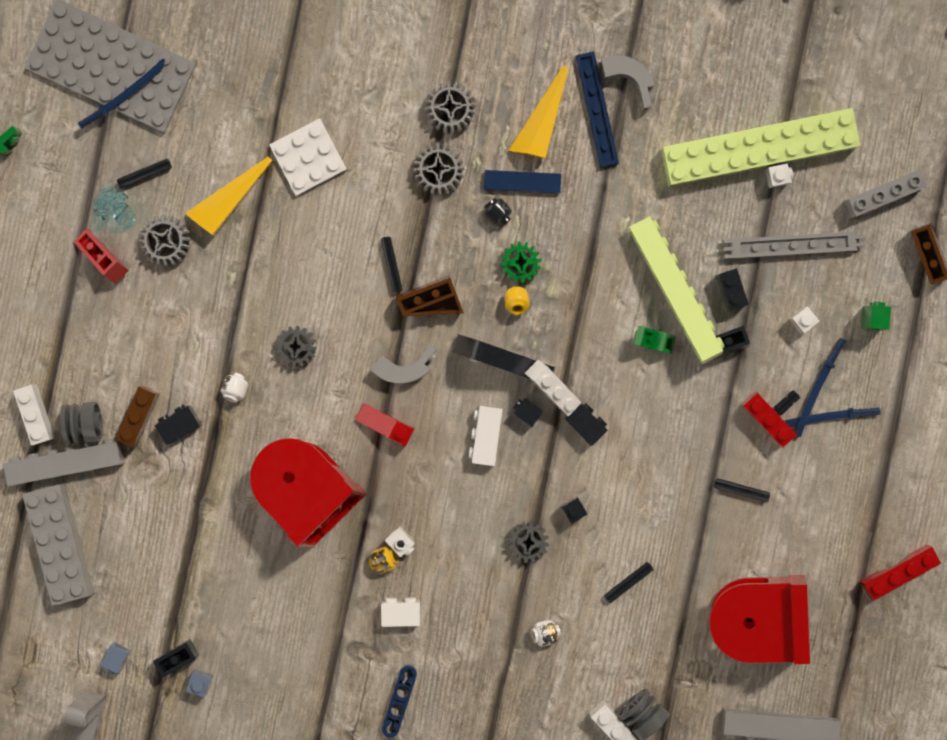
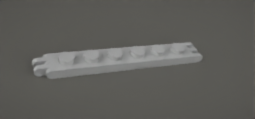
M853 231L722 240L723 244L730 243V247H723V251H731V254H725L723 258L734 259L858 251L857 247H864L865 242L857 243V239H865L864 235H857V232Z

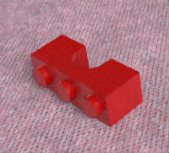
M758 392L751 394L741 404L780 447L784 448L797 436Z

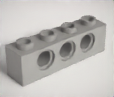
M919 169L847 199L844 202L852 219L928 186Z

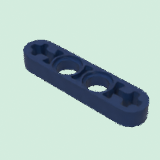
M404 665L400 670L382 726V732L386 737H395L400 730L417 677V670L413 665ZM408 669H411V673L414 674V676H410L408 679V683H412L411 686L403 683L406 677L403 671L407 672ZM398 688H407L408 694L405 697H400L397 694ZM394 705H399L402 708V713L394 715L391 708ZM388 716H390L393 719L400 720L399 722L395 720L394 728L396 729V731L392 730L391 733H389L388 728H386V726L390 725L392 720L388 719Z

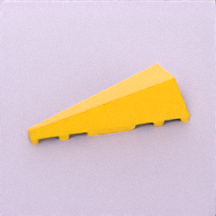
M562 66L511 145L509 152L546 159L569 67Z
M266 157L185 214L215 236L273 160Z

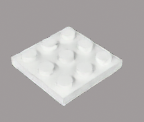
M320 118L269 144L296 196L347 170Z

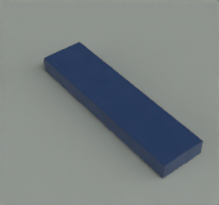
M485 170L484 190L560 193L561 174Z

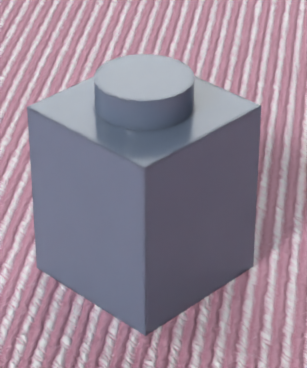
M113 642L109 646L101 666L110 674L120 673L131 650Z
M195 669L191 674L186 692L205 697L208 694L213 675Z

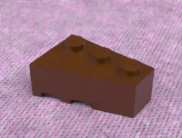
M449 275L396 295V300L403 316L464 313Z

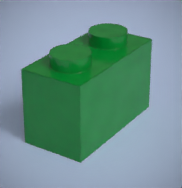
M870 302L869 306H863L861 329L889 330L891 307L885 306V302Z

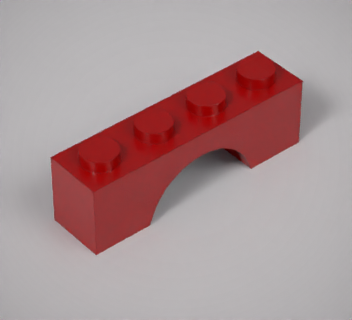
M926 544L911 552L900 563L888 569L875 572L860 580V583L867 596L874 601L942 563L933 547Z

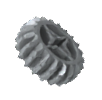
M447 81V87L444 88L443 84L440 83L439 87L441 90L438 91L436 87H433L435 95L428 93V97L432 100H425V104L430 105V107H426L424 110L425 112H431L426 115V118H433L430 122L431 126L438 123L436 130H440L441 126H443V133H446L447 128H450L451 134H454L455 127H457L458 132H461L460 125L467 128L468 124L465 121L473 122L469 115L473 116L476 114L474 110H470L476 108V104L470 102L475 100L474 96L467 97L471 93L470 90L463 92L465 85H461L458 89V82L454 83V87H450V81ZM452 93L461 96L465 103L455 102ZM446 94V101L443 104H439V106H435L437 99ZM449 99H451L452 106L456 107L452 111V117H450L449 110L445 109L446 106L448 107ZM466 109L464 116L454 122L455 113ZM435 112L447 114L449 122L439 119Z
M439 143L436 144L435 150H433L432 145H429V152L424 148L422 149L424 156L417 154V158L421 161H414V165L419 166V168L413 169L414 173H419L414 179H421L418 186L421 187L425 184L426 186L423 189L425 192L431 188V195H434L435 190H438V195L441 196V190L445 189L446 194H449L448 187H451L454 191L456 188L453 183L461 184L457 177L464 178V175L459 173V171H464L465 167L458 166L463 163V159L456 160L460 154L457 152L452 155L453 147L446 151V144L443 145V150L440 149ZM435 155V163L431 166L423 167L426 160ZM441 155L450 158L454 166L443 164ZM438 160L441 168L444 167V170L441 171L440 179H438L437 172L433 171V169L437 168ZM454 172L452 179L442 184L443 176ZM423 173L433 174L436 177V185L427 181Z
M162 215L161 221L158 216H154L155 223L148 220L149 228L143 225L142 228L146 232L139 233L140 236L144 237V240H139L138 242L145 244V246L140 248V251L147 250L143 256L145 258L151 256L149 262L153 263L156 260V265L158 266L163 261L164 266L168 267L169 260L172 265H176L175 258L181 262L180 254L187 256V253L183 251L184 248L190 249V246L185 244V242L191 241V238L185 237V235L190 233L189 230L182 231L186 225L184 223L179 225L180 219L178 218L173 222L174 218L171 215L168 217V220L166 215ZM170 225V228L164 233L155 231L160 226ZM175 230L179 234V246L173 241ZM151 235L157 241L155 251H153L151 247ZM158 236L164 238L168 236L167 240H169V243L172 244V246L165 243L161 244V238H159ZM166 248L175 250L171 255L159 256Z

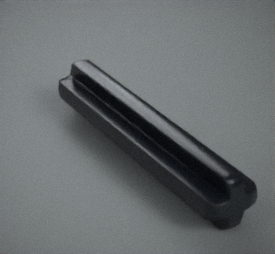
M169 159L154 163L118 178V186L121 189L171 169L172 164Z
M389 236L381 238L392 291L393 293L401 292L403 289L392 240Z
M718 478L714 482V488L764 502H768L770 499V493L767 491Z
M649 562L644 563L604 595L605 599L612 603L654 570Z

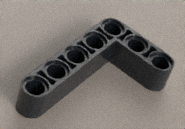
M460 334L457 335L452 350L453 353L526 378L529 377L525 372L536 362V360ZM545 364L554 373L555 367Z

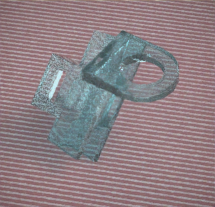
M113 186L99 189V198L94 199V212L97 217L100 216L104 221L106 216L111 214L124 228L133 225L136 218L134 211L124 202V200L128 199V196L123 191L117 193ZM127 214H130L131 219L125 224L124 218Z

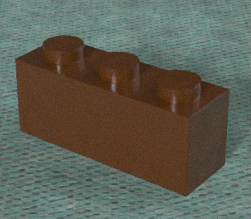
M932 222L912 229L911 233L930 284L933 285L947 280V263Z
M138 386L115 440L131 447L138 445L158 400L159 393L146 387Z

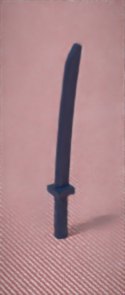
M161 59L153 68L104 106L101 104L99 106L100 109L78 122L80 128H85L103 115L107 117L109 115L108 112L124 102L163 69L165 59Z
M839 338L830 357L823 361L824 366L813 386L796 426L798 437L802 436L819 392L830 370L834 369V362L847 342L843 338Z
M880 407L870 409L848 408V410L809 415L807 423L848 417L849 419H854L857 416L881 415ZM800 417L784 421L789 427L797 426Z

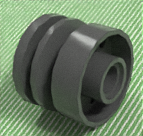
M97 402L82 403L81 410L76 403H73L71 406L69 404L61 406L60 429L65 444L80 443L82 435L87 443L100 442L103 420Z
M647 688L633 695L618 713V717L621 720H625L626 726L635 723L631 731L639 740H645L656 733L669 717V712L661 703L652 707L656 698L650 696L651 693Z

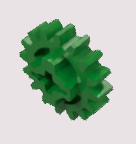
M518 241L516 247L510 244L511 250L504 249L507 255H501V258L505 260V262L500 263V266H505L502 272L509 273L507 279L514 277L515 283L518 279H521V282L524 283L525 278L531 281V275H538L535 270L541 269L537 263L541 262L542 259H537L536 257L540 254L539 251L534 253L535 246L533 245L531 248H528V242L521 246L520 241ZM523 250L528 251L532 257L528 258L524 255ZM516 251V257L508 260L509 256ZM519 254H521L522 260L526 261V263L523 265L522 271L519 264L515 263L519 260ZM529 265H533L532 270L526 274L525 269ZM509 267L517 269L519 275L513 273Z

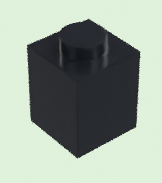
M526 398L523 400L519 399L513 406V409H515L513 413L531 427H533L543 413L542 410Z
M577 496L561 505L571 524L587 515Z

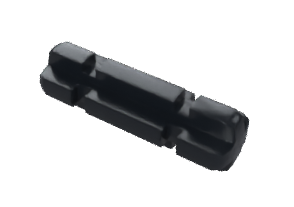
M792 390L788 397H784L774 407L775 412L778 415H783L793 405V402L796 403L800 399L799 394Z

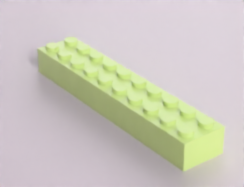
M853 108L665 146L661 149L668 187L852 150L860 146L854 111Z

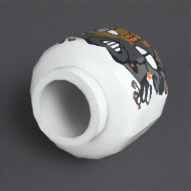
M234 373V375H227L220 390L224 399L234 403L244 399L249 386L248 382L244 380L245 376Z
M552 620L537 622L531 629L532 640L540 647L557 643L558 636L561 635L559 626L555 625Z

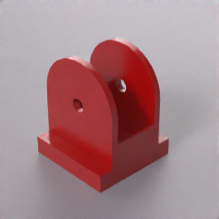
M285 438L268 444L259 452L251 468L250 484L256 500L286 531L287 536L297 547H314L367 495L365 490L358 483H355L322 448L299 439Z
M805 575L748 577L734 580L725 585L716 595L710 614V631L718 648L730 658L745 663L794 662V665L810 664L808 591ZM746 618H752V619H754V620H753V621H746L745 619H746Z

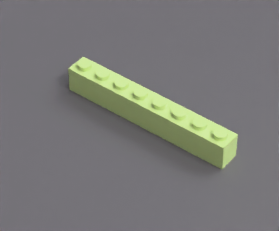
M649 216L630 226L629 232L701 364H704L723 354L722 348H724V344L720 337L716 338L713 332L715 328L711 320H706L704 316L706 311L701 303H697L695 299L697 295L693 287H688L686 283L688 279L685 272L677 267L678 260L674 253L670 254L667 239L659 234L660 227L657 221H652Z

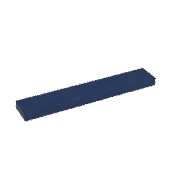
M595 52L575 55L599 167L617 165L619 161Z

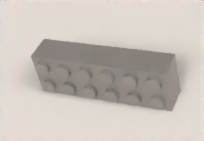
M65 483L22 494L51 605L66 603L94 594Z

